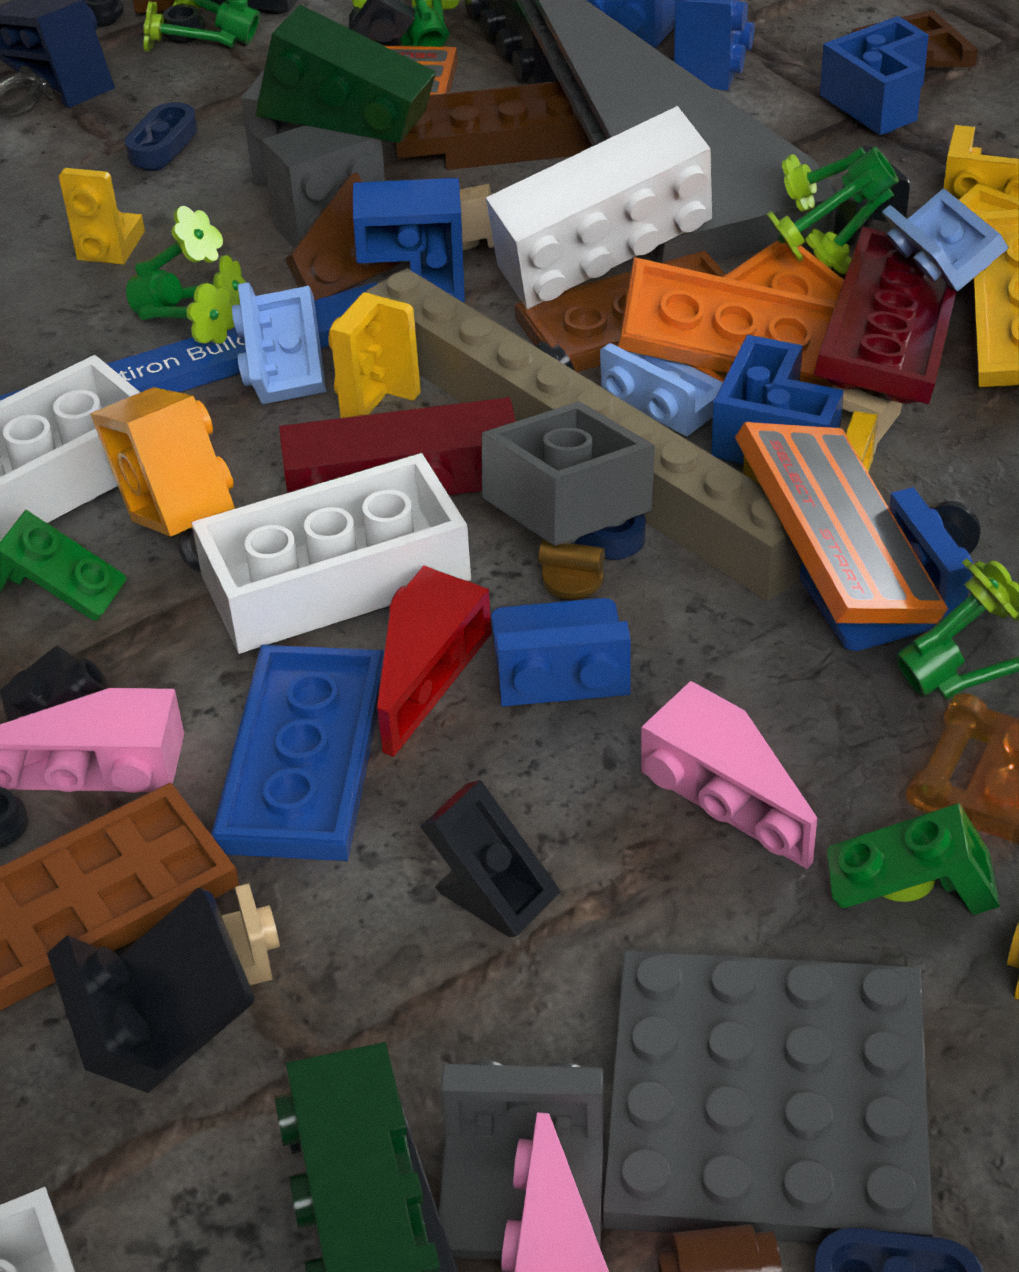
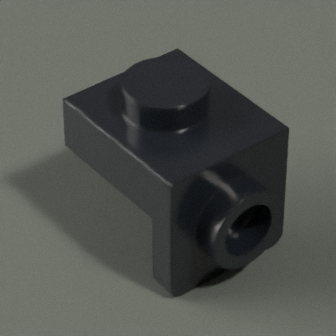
M367 0L361 9L355 6L350 12L348 28L383 46H396L415 20V9L400 0Z
M56 645L26 670L16 674L0 690L7 721L9 722L105 690L108 685L104 675L93 662L86 658L78 660Z

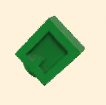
M26 509L0 541V593L9 581L20 586L27 577L91 620L97 621L126 581L125 574Z
M960 803L833 844L827 849L832 898L840 908L857 905L938 878L948 893L957 890L972 915L1000 907L990 852Z

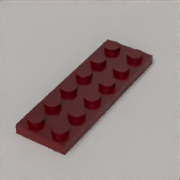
M863 227L819 351L813 375L826 378L830 384L839 388L855 389L862 387L881 392L888 399L898 403L911 404L917 401L929 405L936 383L956 290L941 277L932 282L913 260L915 254L912 253L908 258H905L886 236L887 232Z

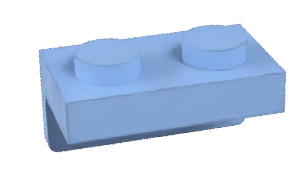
M944 188L908 219L891 205L882 211V214L892 227L886 233V236L893 246L905 258L914 253L913 260L932 282L941 277L957 292L1009 248L1000 233Z
M249 282L238 284L240 304L232 306V315L238 337H244L246 352L238 354V364L243 384L245 386H253L262 404L327 392L315 302L310 286L256 296Z
M612 343L607 344L600 350L601 387L657 422L687 437L713 417V402L723 382L687 364L634 352L629 353Z

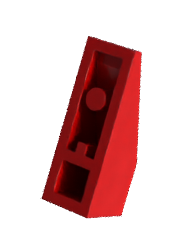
M423 566L407 586H401L394 594L389 608V621L377 704L383 753L392 757L397 754L492 635L488 588Z

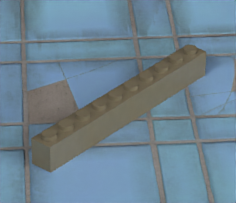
M408 268L392 274L388 279L366 290V293L407 303L413 307L419 375L462 403L510 397L516 421L578 401L582 402L655 445L652 511L644 513L647 524L767 602L800 579V565L803 562L764 490L754 480Z

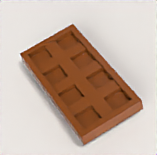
M171 782L0 867V1011L56 982L47 953L67 935L96 948L106 947L114 952L145 935L197 888L211 892L215 899L236 886H240L236 867Z

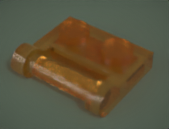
M956 694L952 697L944 713L946 726L925 769L914 774L906 791V797L911 805L925 813L960 803L976 830L1019 844V719L988 709L985 702L972 694ZM969 738L988 743L965 791L953 787L949 781Z

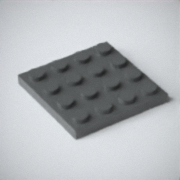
M624 950L603 1206V1228L675 1233L751 1224L754 1232L773 1231L777 1241L821 1244L828 1235L845 1228H863L933 1237L921 967Z

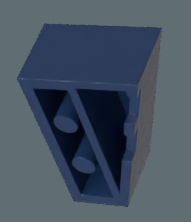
M11 0L0 5V60L23 76L33 74L40 79L38 80V85L44 91L57 90L62 94L60 96L61 102L68 108L115 89L96 34V17L91 8L86 5L85 0Z

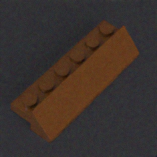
M559 81L430 95L423 116L400 143L393 142L397 159L443 154L446 170L570 157L593 147Z

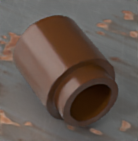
M751 1224L675 1232L671 1235V1250L657 1252L658 1272H782L779 1248L774 1232H754Z

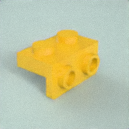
M363 292L346 312L333 322L328 336V344L333 353L335 369L334 391L338 395L340 418L369 415L386 394L413 401L421 393L413 307L407 303Z

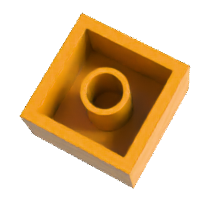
M152 387L90 413L132 522L171 537L192 528L191 522L235 508L229 490L234 487L232 475L225 461L220 456L216 457L208 436L213 433L211 418L202 402L199 400L195 401L193 395Z

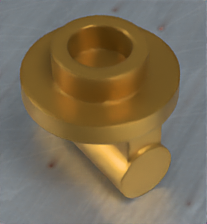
M543 539L539 549V563L542 564V579L546 590L556 597L568 600H578L595 593L601 587L604 580V548L573 543H561L554 546Z

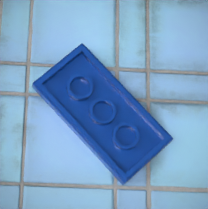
M261 645L211 833L226 855L334 861L349 860L378 716L377 704L385 650Z

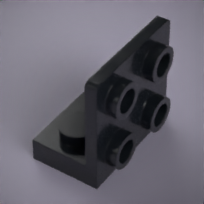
M197 888L121 956H118L106 947L96 948L68 935L47 953L84 1069L149 1093L254 1002L253 992L214 896L211 892L202 888Z

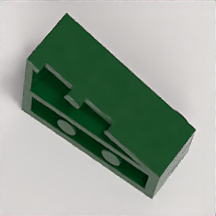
M299 5L271 35L255 116L400 143L425 113L436 71L317 12Z
M386 1042L286 1062L290 1092L274 1095L282 1144L283 1146L300 1144L305 1173L289 1176L297 1226L300 1229L315 1225L321 1256L304 1261L306 1272H440V1263L435 1243L428 1242L420 1205L424 1203L418 1172H413L406 1139L407 1127Z

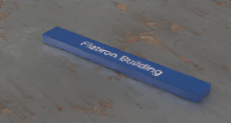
M377 282L314 300L321 348L329 346L328 336L333 322L338 317H341L363 292L377 285ZM234 327L231 330H227V338L221 344H216L212 341L198 343L192 337L107 363V365L140 392L152 387L182 392L240 374L238 354L246 352L244 337H238ZM21 390L1 395L0 401Z

